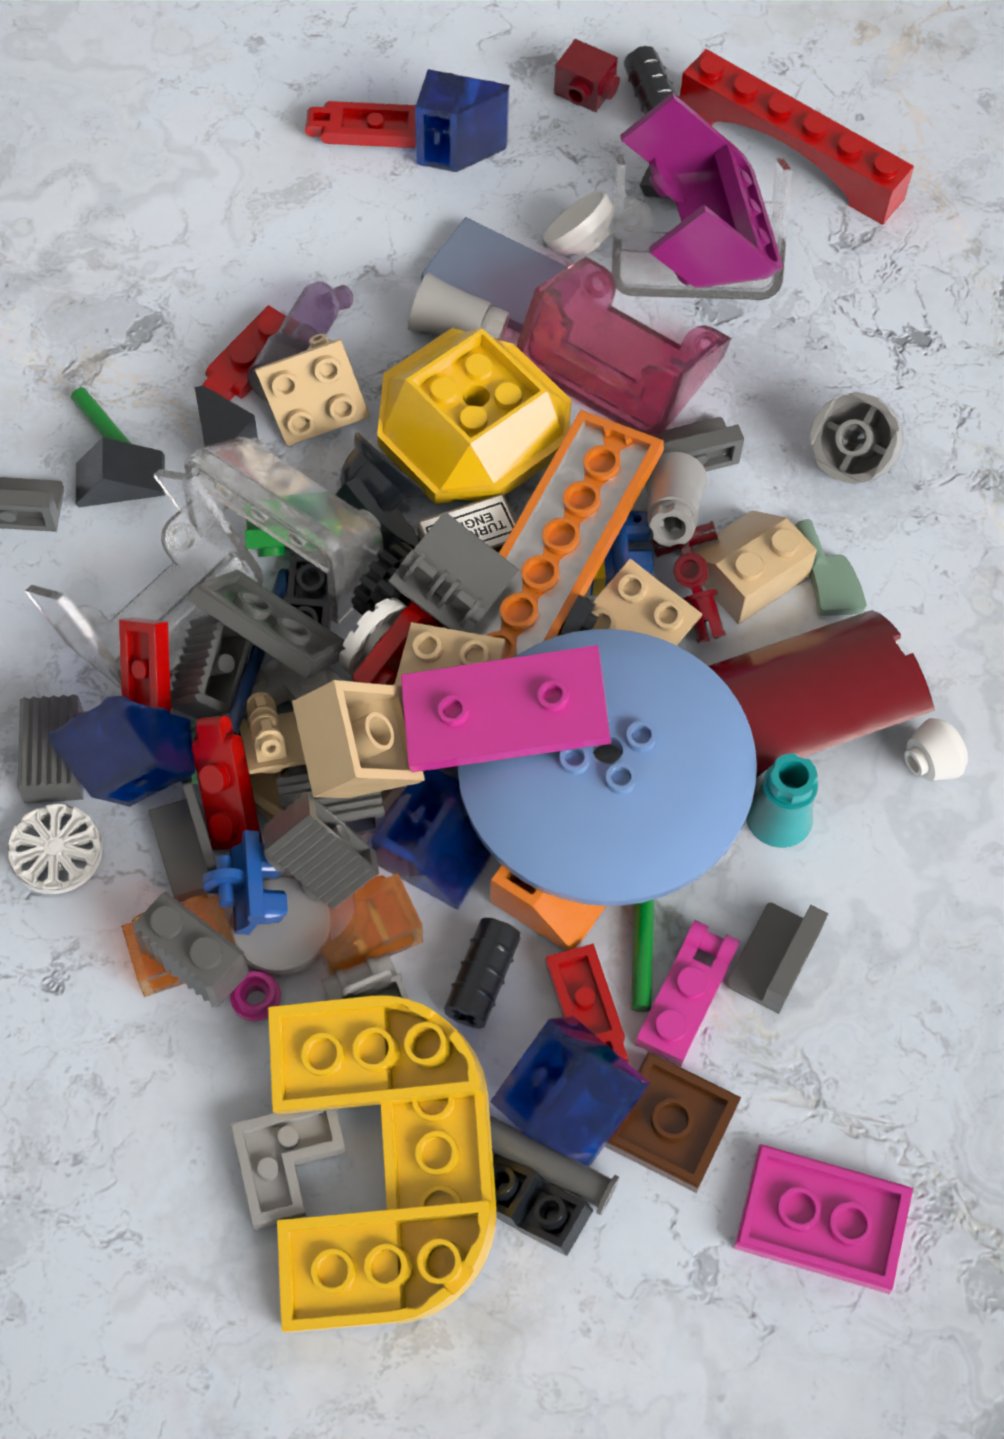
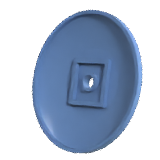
M591 629L556 636L530 647L516 657L598 645L611 744L608 745L618 748L622 756L614 763H602L593 754L595 749L601 746L598 745L458 766L460 793L471 825L487 850L510 873L526 884L563 900L588 905L623 906L647 902L678 891L709 871L726 854L745 824L752 804L757 772L756 749L746 715L729 687L710 667L691 653L668 641L647 634L616 629Z

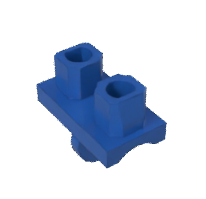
M244 830L242 833V843L230 849V856H218L216 858L217 869L203 875V889L211 894H218L219 906L224 908L233 906L235 934L249 935L258 924L280 923L288 911L287 894L285 891L263 889L262 878L277 879L281 872L275 870L265 858L263 852L264 843H260L259 831Z

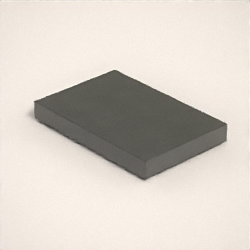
M238 569L195 585L188 598V601L306 679L339 662L340 652L346 649L343 647L345 641L343 638Z

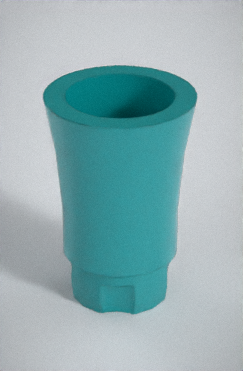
M795 753L784 754L777 758L774 764L766 771L759 790L753 796L751 808L746 818L750 831L761 842L772 847L786 848L802 842L810 833L813 825V803L818 790L817 770L810 759L801 758Z

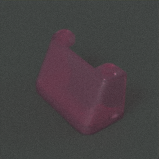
M584 257L535 288L517 342V348L565 394L615 423L656 437L672 424L725 356L732 338L713 327L700 325L686 334L681 345L611 306L616 293V283L613 275L601 264L588 257Z

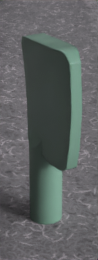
M805 519L799 521L795 527L817 549L810 572L816 597L817 613L820 616L862 613L867 606L861 583L848 559L841 554L825 556L812 520Z

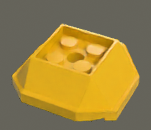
M451 328L383 373L377 446L403 472L424 489L426 496L434 504L453 503L454 499L481 501L502 493L505 496L550 464L570 429L572 399L514 344L500 341L482 328L471 331Z

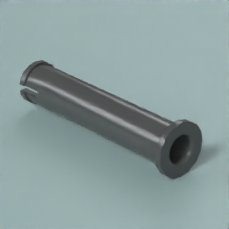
M490 1115L493 1153L538 1172L542 1179L596 1206V1213L602 1215L620 1179L619 1176L614 1175L610 1178Z

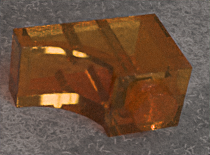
M398 873L387 878L385 876H376L352 895L354 913L349 924L335 939L321 946L325 969L328 975L331 976L334 975V971L351 968L365 962V959L372 956L375 958L384 953H388L390 957L423 943V925Z

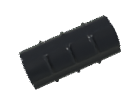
M652 46L638 47L626 56L624 68L628 75V81L633 86L634 96L638 98L641 111L644 114H647L671 93L676 95L672 86L673 82L669 80L666 73V67L662 64L657 51Z
M485 917L480 920L473 939H470V946L466 956L461 961V968L456 980L451 984L452 989L444 1006V1013L449 1018L471 1028L481 1029L485 1027L492 1008L496 1006L495 1000L501 986L505 984L504 978L510 964L514 962L513 956L521 939V933L515 927L495 918Z

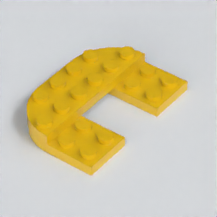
M384 995L268 1007L272 1112L279 1115L381 1104L387 1210L277 1220L281 1332L289 1333L381 1324H402L417 1321L439 1312L460 1297L475 1280L487 1259L495 1233L496 1195L487 1083L477 1055L464 1036L446 1019L423 1004L401 997Z

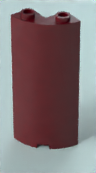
M870 610L708 666L726 683L746 715L756 749V774L768 770L775 760L784 754L795 753L803 758L935 711L929 687L913 653L905 655L901 651L897 641L901 639V633L886 617Z

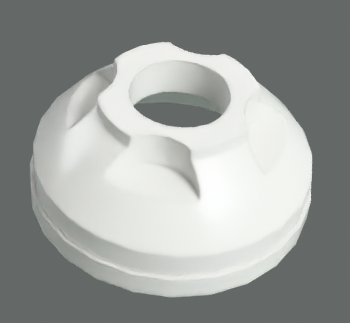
M604 190L591 192L562 212L548 227L543 236V241L555 253L577 254V256L587 255L599 247L602 241L611 233L610 224L613 215V203Z

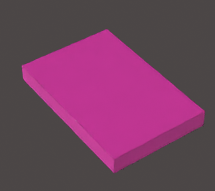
M759 1144L733 1249L890 1294L893 1291L913 1188Z

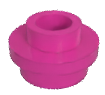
M248 972L246 977L230 994L232 1008L239 1017L247 1021L259 1022L268 1019V1007L280 1006L281 990L278 982L266 972ZM260 991L266 995L263 1002L257 1005L250 1004L247 1001L248 996L252 992Z

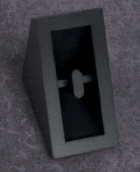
M198 386L195 387L211 483L212 486L221 485L258 442L255 415L207 387Z
M102 437L76 462V505L79 508L165 496V454L161 450Z

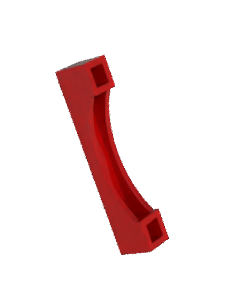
M705 49L683 72L679 99L711 126L716 121L746 126L786 144L821 169L849 199L848 206L884 225L905 200L914 165L708 49Z

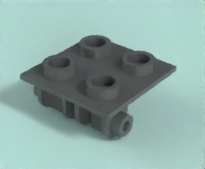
M444 511L414 550H411L388 583L445 628L471 633L519 569Z

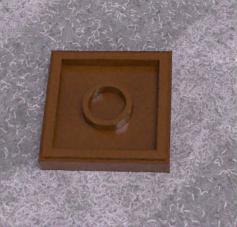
M648 1051L602 1146L697 1193L741 1097Z

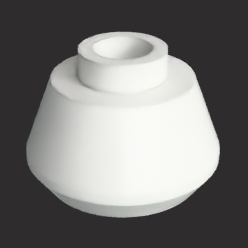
M929 718L921 724L908 740L907 751L904 754L910 771L915 776H922L928 781L958 778L962 776L968 762L967 750L959 733L947 721Z

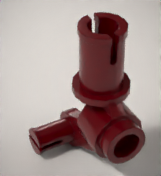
M713 521L696 526L692 538L686 544H675L671 547H666L651 539L657 558L681 550V556L674 563L673 575L682 587L692 590V595L682 599L702 613L701 618L694 625L697 644L711 641L706 627L707 621L709 622L714 639L726 636L714 596L718 595L717 589L703 591L702 588L710 575L709 566L704 558L699 554L693 553L692 547L715 539L718 540Z

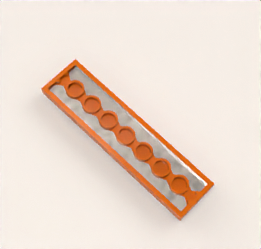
M579 411L499 552L501 556L517 567L519 571L471 631V633L505 639L506 642L501 659L514 658L540 642L561 635L565 621L578 595L585 596L664 451L662 439L586 411Z

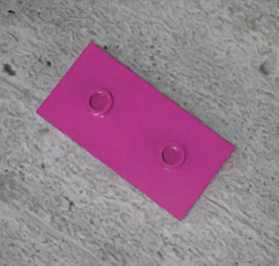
M598 645L401 674L408 766L411 772L611 744Z

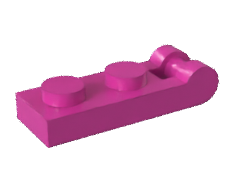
M694 920L635 1042V1045L680 1067L741 942L729 935H726L724 939L707 931L709 926L698 920ZM699 949L716 957L711 967L694 960Z

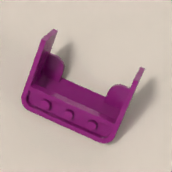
M674 93L667 96L620 135L623 143L649 163L652 174L649 180L654 190L661 197L665 198L668 196L676 202L681 223L649 247L650 254L674 271L682 284L685 286L692 285L700 289L764 280L782 269V259L752 165L736 146Z

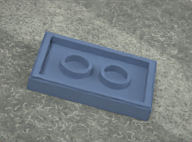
M465 217L422 272L421 282L426 273L430 272L454 287L492 302V306L509 312L510 318L507 327L532 338L573 282L575 270Z

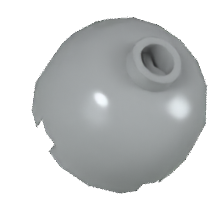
M860 392L848 393V395H843L838 399H832L827 402L815 416L809 435L810 445L813 446L814 454L817 458L815 461L818 467L832 479L851 484L871 482L888 473L899 459L904 443L902 424L895 411L880 398Z

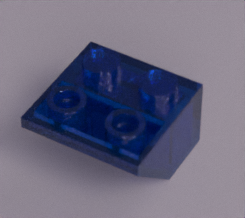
M428 69L415 106L417 165L459 172L506 150L508 145L510 85Z
M113 696L106 698L97 707L82 715L72 717L68 723L49 733L50 743L92 798L130 807L195 774L190 719L171 714L164 708H151L134 703L128 697Z
M438 769L423 771L424 781L408 785L372 838L371 844L372 848L376 851L379 867L458 910L491 859L492 854L481 842L466 814L461 798L459 781Z
M574 1016L548 1019L490 1102L528 1137L589 1166L597 1158L651 1083Z

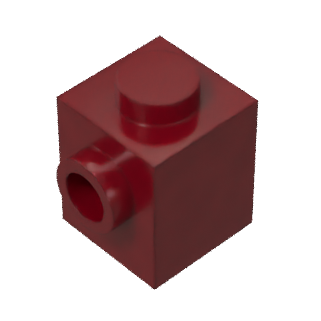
M575 38L555 65L554 94L596 113L606 99L611 100L618 89L620 77L616 75L618 57Z

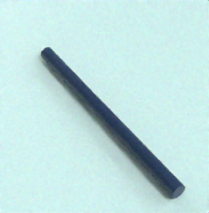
M280 569L278 571L272 592L283 600L288 588V569ZM255 644L252 646L228 715L232 723L234 735H237L246 711L247 700L251 696L265 655V651Z

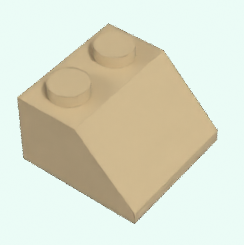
M753 510L717 533L718 540L705 542L693 548V553L699 554L704 558L709 566L710 575L704 587L707 590L717 589L718 595L714 596V598L738 625L808 579L817 549L787 517Z
M333 680L292 701L313 797L352 798L417 784L425 780L423 771L411 772L408 766L402 686Z

